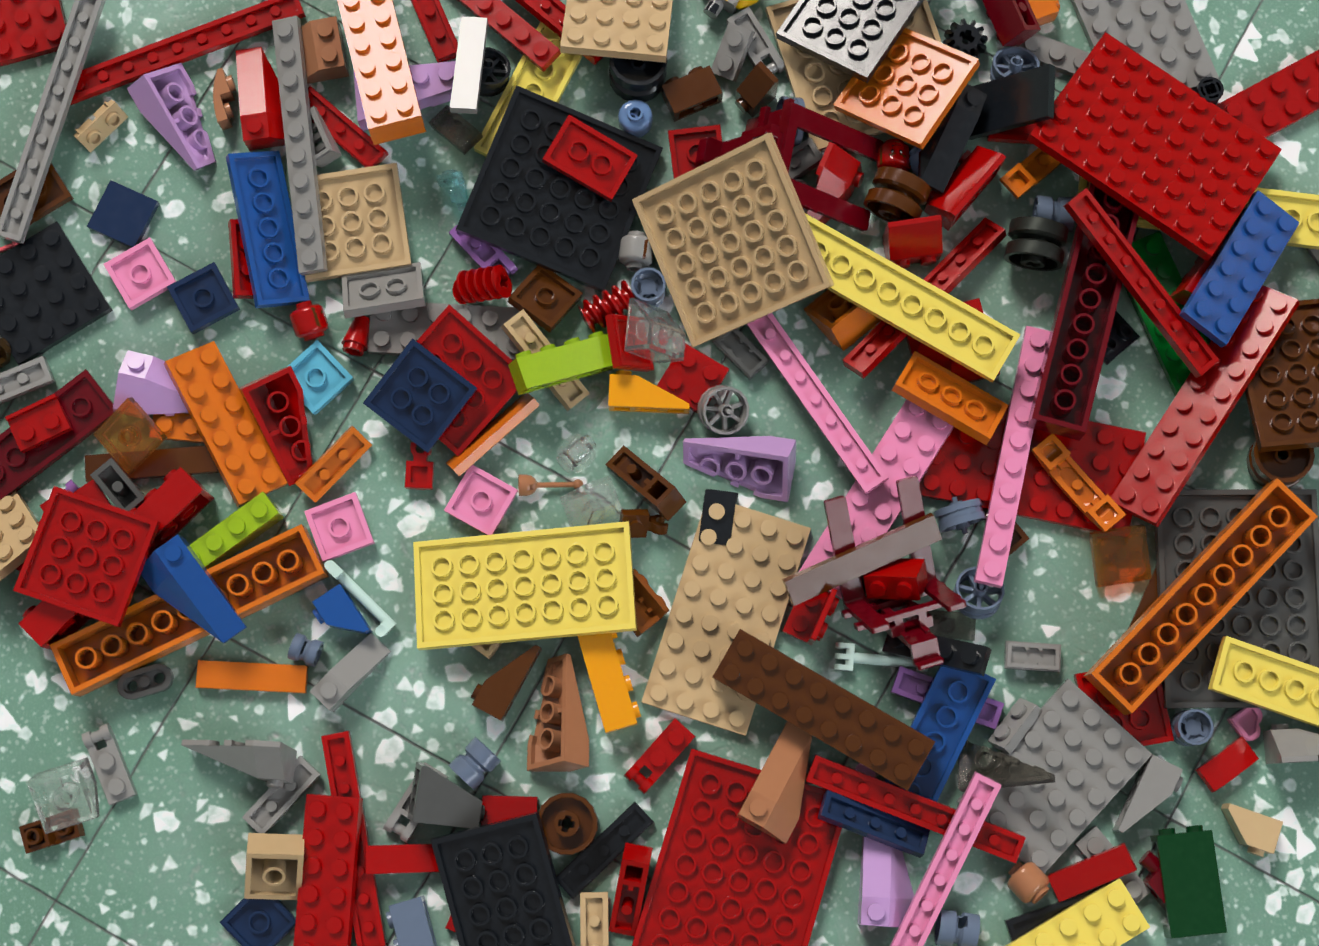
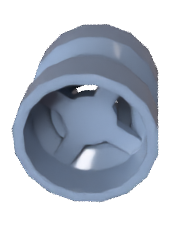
M296 633L288 651V659L294 661L302 660L306 665L315 667L320 659L324 642L316 639L311 641L305 635Z

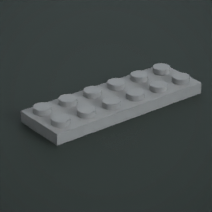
M425 303V306L371 314L368 353L399 356L413 338L417 341L449 304ZM450 304L509 358L514 360L516 358L515 355L520 353L501 328L504 323L520 312L515 307Z

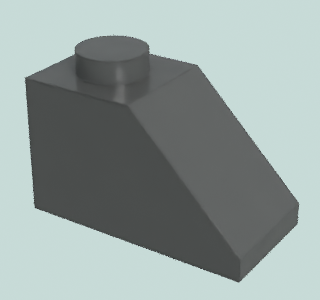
M112 457L90 474L116 507L130 511L133 508H138L144 502L145 494Z

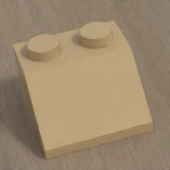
M248 833L244 899L297 900L298 888L302 887L305 842L303 835Z

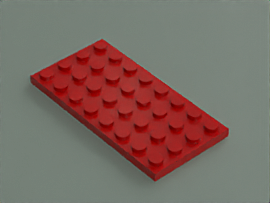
M1009 406L987 445L959 429L953 428L919 483L922 497L953 503L952 498L956 496L958 501L980 498L982 509L988 510ZM1089 421L1086 433L1080 441L1054 435L1070 451V457L1104 495L1108 494L1111 497L1143 448L1146 432ZM1033 429L1017 516L1127 538L1131 525V514L1124 511L1126 516L1104 533L1062 492L1032 452V449L1052 433Z

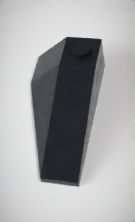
M969 84L965 86L926 146L919 152L918 177L923 179L932 190L939 194L944 192L979 119L987 94Z

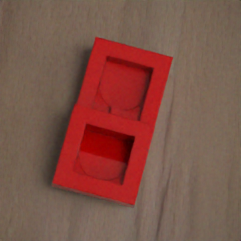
M1241 736L1221 752L1209 758L1195 771L1211 793H1213L1246 770L1259 758L1243 736Z

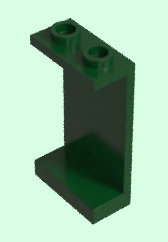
M1203 825L1186 826V832L1176 833L1175 828L1158 829L1159 835H1153L1150 838L1151 841L1157 844L1168 925L1163 926L1164 937L1172 939L1227 933L1212 830H1203Z

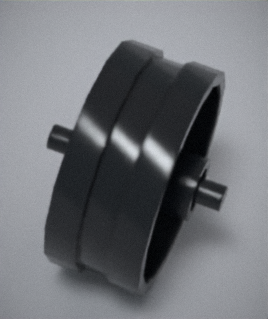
M485 47L479 95L482 97H492L502 93L508 84L511 72L510 62L507 57L499 50Z

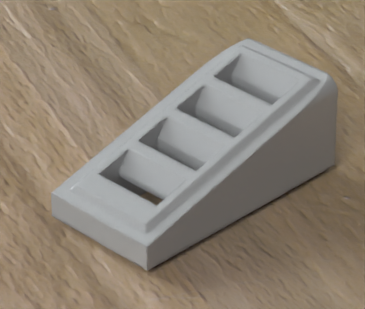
M313 106L310 108L311 121L314 120L315 122L312 124L313 132L319 131L313 135L316 166L323 168L341 157L342 154L319 111ZM323 140L321 144L315 146L316 143Z

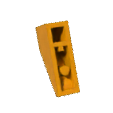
M619 370L615 374H610L609 411L689 414V403L637 375H632L631 371Z

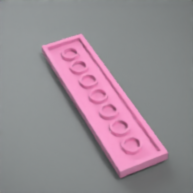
M907 399L872 453L888 476V480L868 494H865L855 481L845 497L855 546L890 531L901 513L896 481L916 476L920 483L954 426ZM828 525L799 571L834 556ZM840 586L833 588L838 590L835 596L842 599Z

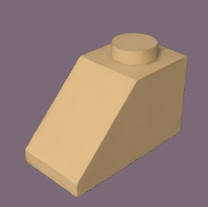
M1230 803L1222 804L1221 810L1238 843L1248 847V853L1264 857V853L1274 854L1283 821Z

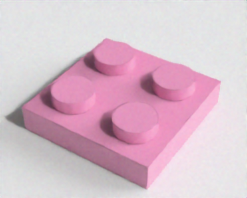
M150 237L104 263L106 270L131 311L167 291V286L177 282Z
M472 465L466 471L444 511L485 535H491L497 530L518 490Z
M356 492L304 511L322 562L324 563L375 544Z

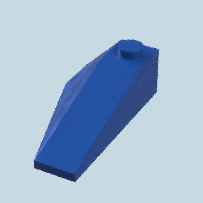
M177 534L154 550L146 560L141 575L151 590L222 643H226L247 628L185 538Z

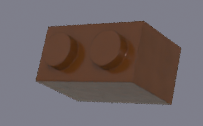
M710 65L704 68L702 66L690 70L688 75L681 78L678 76L672 77L662 85V97L674 122L722 102L723 92Z

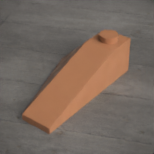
M566 653L550 658L547 661L540 690L544 696L540 710L536 709L534 719H538L534 735L529 736L527 746V771L571 772L589 767V736L571 654Z
M788 721L786 722L737 815V818L784 844L787 843L800 816L812 740L811 734Z

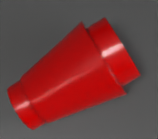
M354 317L341 342L343 344L342 350L352 356H363L364 351H367L370 319L368 317Z

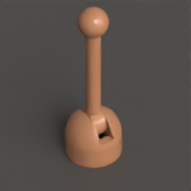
M518 475L519 496L532 495L537 488L573 487L576 490L583 488V482L580 479H576L574 482H537L531 475Z

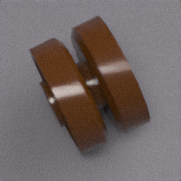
M883 166L878 168L872 182L875 188L869 189L863 205L873 215L887 222L920 218L922 214L920 206L926 204L932 189L923 179L910 172Z
M1255 441L1249 448L1246 458L1248 472L1253 480L1262 487L1278 478L1285 486L1291 488L1297 485L1312 468L1315 453L1314 448L1259 452L1257 441Z
M560 793L550 797L539 810L549 850L558 854L572 855L585 850L593 842L598 831V816L594 807L586 798L574 793ZM566 818H570L573 821L572 828H564L563 821Z

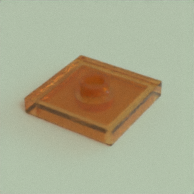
M133 397L127 398L93 434L127 474H132L167 438Z

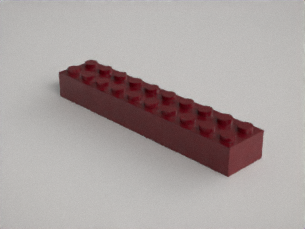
M1088 182L1086 188L1132 246L1139 215ZM1078 225L1027 427L1080 441L1087 430L1122 282Z

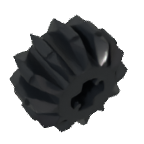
M965 18L960 21V25L953 22L950 26L951 30L947 29L945 31L944 37L946 39L943 41V44L979 59L980 54L985 53L987 47L984 44L987 42L988 37L982 35L984 31L983 26L975 28V20L971 21L969 25ZM966 39L968 40V43L964 44L962 43V40Z

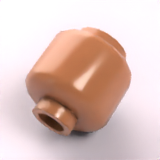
M1018 862L1008 872L1011 876L1007 883L1008 888L1023 903L1032 902L1035 904L1050 890L1048 888V876L1033 862H1027L1024 865Z

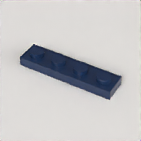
M827 790L824 793L818 814V819L918 858H921L925 853L929 829Z

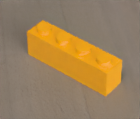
M617 633L577 636L605 733L637 725L636 718L641 717L637 701L631 702L628 692L633 691L629 675L623 676L621 665L626 664L621 648L615 649L613 639L618 638Z

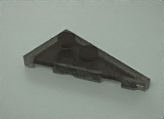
M968 740L958 757V789L961 792L966 791L975 771L1002 785L1001 788L1055 782V775L1041 767L1028 765L1017 758L1001 752H994L988 747H981Z

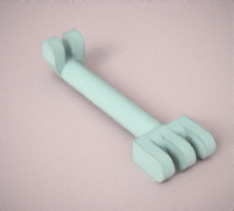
M332 560L325 562V569L381 623L375 630L376 635L385 637L397 623L337 563Z
M835 643V648L846 649V654L835 653L834 659L845 660V665L834 664L833 670L852 672L854 663L891 667L902 666L920 671L913 665L911 659L891 655L854 652V643ZM928 669L921 670V672H928Z

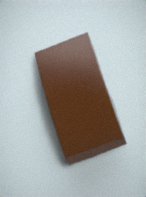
M78 809L19 827L26 854L85 836Z

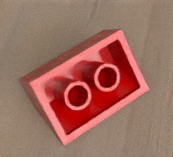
M978 145L972 152L967 150L959 159L958 163L961 165L956 171H953L944 192L939 194L934 190L931 191L924 212L929 216L941 215L942 227L949 231L998 174L1006 156Z

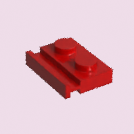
M55 393L5 416L20 452H28L73 430Z

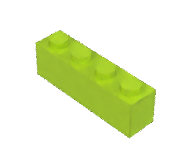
M603 331L588 335V339L581 341L579 337L569 339L564 342L563 346L556 347L555 344H549L541 347L540 352L531 353V350L520 352L515 355L516 358L508 365L518 395L614 370L608 334H604Z
M261 492L190 544L205 568L209 569L229 559L285 517L266 493Z

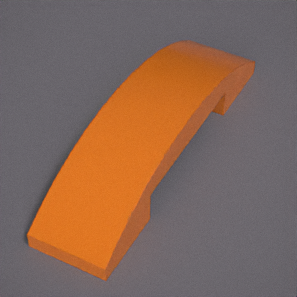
M1037 148L1026 159L1015 165L1001 177L999 181L1016 199H1019L1062 163Z
M1054 434L1049 435L1032 449L1034 456L1056 485L1104 533L1126 516L1108 494L1105 496L1070 457V451Z

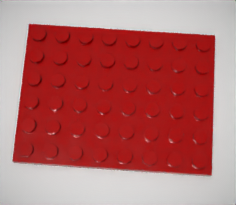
M1106 32L1055 99L1054 118L1038 122L1027 138V141L1206 261L1212 257L1282 150L1212 102L1200 97L1197 92Z
M691 748L632 946H808L842 829L818 819L823 796L827 790L804 784L799 820L787 843L784 844L737 818L761 770Z

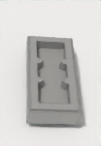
M1005 641L1004 669L1060 672L1061 644Z

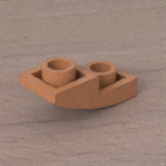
M223 68L217 69L215 75L213 102L217 122L222 130L233 127L230 118H233L234 114L229 102L235 101L232 91L236 90V86L232 76H227Z

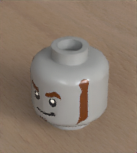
M630 231L628 235L621 239L618 256L620 263L627 266L626 269L631 272H637L642 268L649 267L653 262L654 253L646 233Z

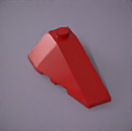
M262 47L235 50L240 120L245 145L249 151L285 146L278 78Z
M829 142L816 171L818 175L816 189L847 201L852 196L855 187L859 188L862 184L864 173H862L861 162L836 144ZM810 210L806 213L824 224L830 220V218Z
M288 366L240 387L239 390L275 457L288 486H291L313 464L308 439L303 390L292 367Z

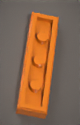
M523 394L492 421L459 457L455 454L446 464L458 476H461L538 408L540 404L530 394Z
M198 660L195 688L306 694L309 666Z

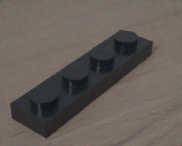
M887 633L882 651L889 655L912 660L910 648L898 637L892 638ZM935 635L938 640L940 656L944 658V663L938 666L984 676L992 651L989 647Z

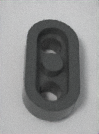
M154 664L123 674L118 680L117 689L123 698L137 700L168 690L173 684L174 675L169 667L162 664ZM162 673L164 681L157 683L156 676ZM133 681H136L138 684L135 691H131L129 687Z

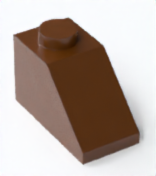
M762 61L753 68L736 89L735 103L743 113L748 112L752 118L760 112L761 107H765L776 98L779 80Z

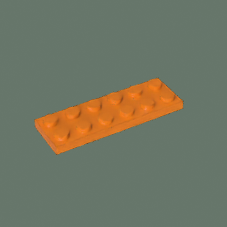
M215 341L166 360L164 366L236 506L240 507L248 503L261 492L268 494L286 486L287 481Z

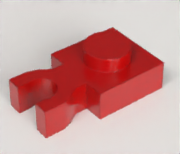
M411 442L410 450L414 459L413 461H406L405 488L433 490L434 462L428 461L432 449L429 453L426 451L418 453L416 451L417 444Z

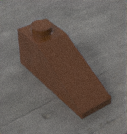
M624 445L605 464L643 501L667 521L686 503V500L674 485Z
M537 645L533 646L486 679L483 685L478 684L471 695V699L474 700L472 705L503 722L542 648Z

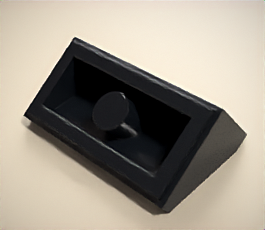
M713 489L705 490L699 533L700 542L702 531L712 529L717 535L714 544L726 545L732 536L738 493ZM719 503L724 507L725 514L721 519L714 520L709 516V508L712 504Z

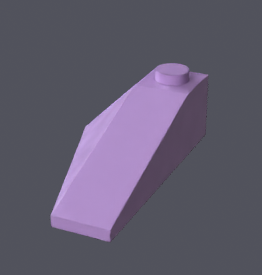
M182 63L144 74L127 88L141 114L194 171L216 162L208 133L203 130L200 121L203 115L201 108H197L194 96L196 95L194 84Z
M128 350L118 372L113 411L139 418L149 417V414H165L166 417L175 416V413H189L164 366L165 361L154 356Z
M774 436L685 438L683 441V464L712 477L716 475L731 481L730 485L737 488L739 485L754 491L753 495L760 498L788 502L796 464V440Z
M862 836L857 923L869 926L899 927L914 897L903 852Z

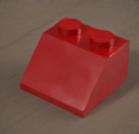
M941 215L888 222L882 236L885 258L904 269L914 263H921L922 266L935 264L936 260H939L943 253Z

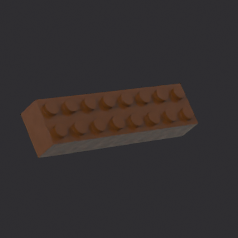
M742 629L738 631L712 677L907 791L935 744V741Z

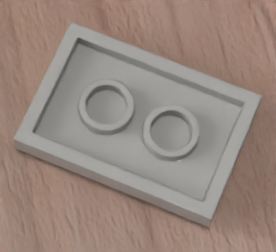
M417 262L407 266L343 275L342 296L345 318L425 306L421 263Z

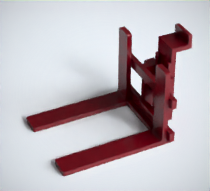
M789 98L784 100L783 109L770 112L771 107H761L758 117L747 120L745 132H742L741 137L725 142L712 137L701 139L696 164H705L764 134L772 133L789 173L797 128L877 162L878 148L883 144V141L794 103V99ZM791 179L803 208L862 232L868 230L871 215L869 210Z
M910 476L897 480L896 486L904 525L924 516L925 513L918 477ZM838 496L825 500L824 508L833 554L835 556L855 547L846 498ZM930 545L909 554L910 559H925L928 584L922 597L928 595L933 599L932 601L917 604L914 600L867 598L864 595L861 576L840 585L844 606L841 616L844 619L851 617L857 619L859 622L854 623V627L858 632L866 629L872 634L885 631L892 638L898 637L910 648L912 663L920 671L944 663V658L940 656L937 637L929 629L934 624L932 615L928 611L943 607L948 612L967 607L966 601L959 594L953 592L946 584L936 578ZM900 606H902V608H903V609L898 610V611H893V610H892L893 608H897V607H900Z

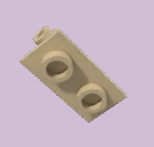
M110 100L108 103L104 102L93 114L95 116L93 121L88 118L78 129H75L76 133L73 136L90 153L128 118L125 112L113 100Z

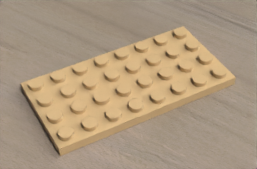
M719 503L712 504L709 508V516L714 520L721 519L725 514L724 507ZM735 504L732 536L726 545L714 544L717 535L712 529L702 531L700 535L701 542L699 541L700 518L641 703L746 736L756 703L712 677L740 629L774 648L789 600L782 579L798 572L811 528Z

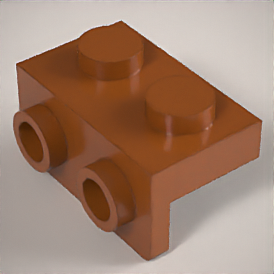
M633 569L637 631L633 632L639 637L660 621L669 609L664 599L657 595L649 586L647 579L642 574H639L636 569Z

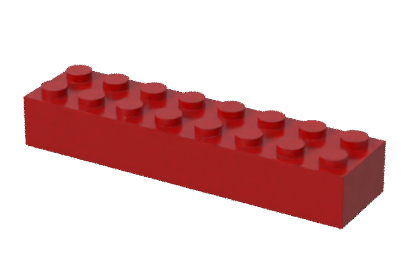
M181 467L177 470H171L164 477L163 480L165 482L158 489L150 490L145 495L144 502L138 508L130 510V512L160 522L147 559L154 550L176 536L214 499L190 473ZM41 601L37 606L33 605L23 613V619L18 624L40 647L51 650L50 644L77 632L91 617Z

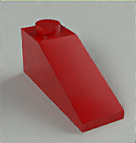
M625 843L609 932L635 936L645 892L652 847Z

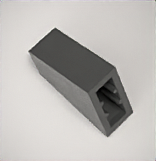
M416 762L408 818L412 822L462 828L478 827L479 822L483 821L485 815V806L482 805L483 801L422 762Z

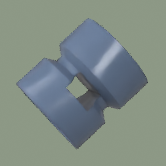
M1036 195L1032 217H1042L1060 222L1067 226L1069 232H1072L1075 221L1063 206L1073 197H1058L1054 201L1052 197Z
M642 268L632 277L631 291L639 308L643 310L656 309L665 299L666 282L664 276L654 268Z
M1200 709L1181 711L1176 713L1170 720L1174 741L1182 746H1195L1206 743L1212 737L1214 731L1211 717Z
M476 737L465 747L466 755L459 754L448 765L474 790L485 779L483 773L485 771L492 772L501 762Z
M941 909L936 919L935 945L953 946L955 943L957 946H977L980 933V915L963 912L958 916L954 910Z

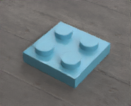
M318 340L288 365L292 367L301 385L304 405L314 415L318 414L355 380Z

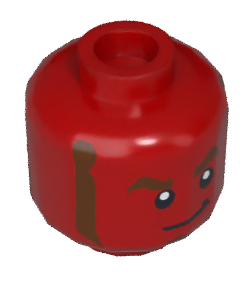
M900 139L885 141L878 148L877 170L879 167L887 166L909 172L911 170L909 161L910 147Z
M311 300L296 304L297 310L290 314V321L296 337L303 338L305 342L325 336L324 331L329 326L323 307L319 304L312 305Z

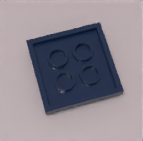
M412 338L363 404L429 453L478 388Z

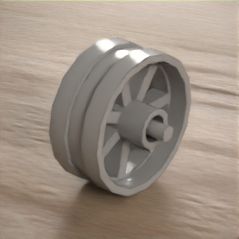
M716 385L702 394L698 402L697 413L700 422L706 429L718 434L730 435L738 432L745 425L749 417V404L741 391L726 385ZM721 390H727L726 396L722 403L717 392ZM734 393L738 397L739 402L729 405L731 396ZM713 396L716 403L714 406H707L709 399ZM740 407L739 417L733 414L734 409ZM706 410H711L715 413L709 421L706 416ZM720 417L722 430L712 426ZM730 417L736 422L728 428L727 418Z

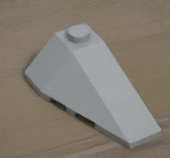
M1288 724L1271 725L1272 730L1263 731L1266 764L1319 761V734L1298 728L1289 729Z
M182 740V746L265 781L268 787L283 788L284 783L293 784L297 751L282 742L246 740L245 743L234 740H224V745H220V742L214 740Z

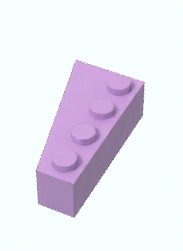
M456 61L409 65L420 110L429 106L435 107L451 100ZM354 72L357 119L360 128L365 131L368 130Z

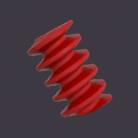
M499 264L494 267L487 266L486 268L480 267L468 271L462 270L458 273L457 279L453 284V297L459 304L508 298L512 293L511 279L506 269Z
M621 281V290L613 285L611 287L612 295L603 290L602 300L597 295H593V304L585 299L583 300V309L578 306L587 327L593 333L596 332V323L605 328L604 319L606 315H624V309L631 314L634 313L633 305H637V302L626 281Z

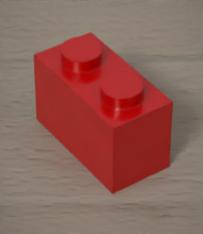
M900 558L863 575L867 598L921 600L928 584L925 559Z

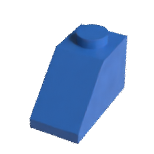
M338 584L312 601L316 607L312 612L320 624L325 622L326 625L333 628L367 635L373 632L341 584Z

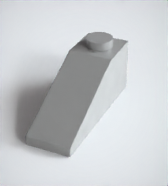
M370 633L330 669L309 692L328 710L335 712L391 651Z
M1151 755L1140 768L1112 830L1117 833L1125 832L1170 797L1173 791L1177 792L1183 782V777H1181L1183 769L1155 755Z

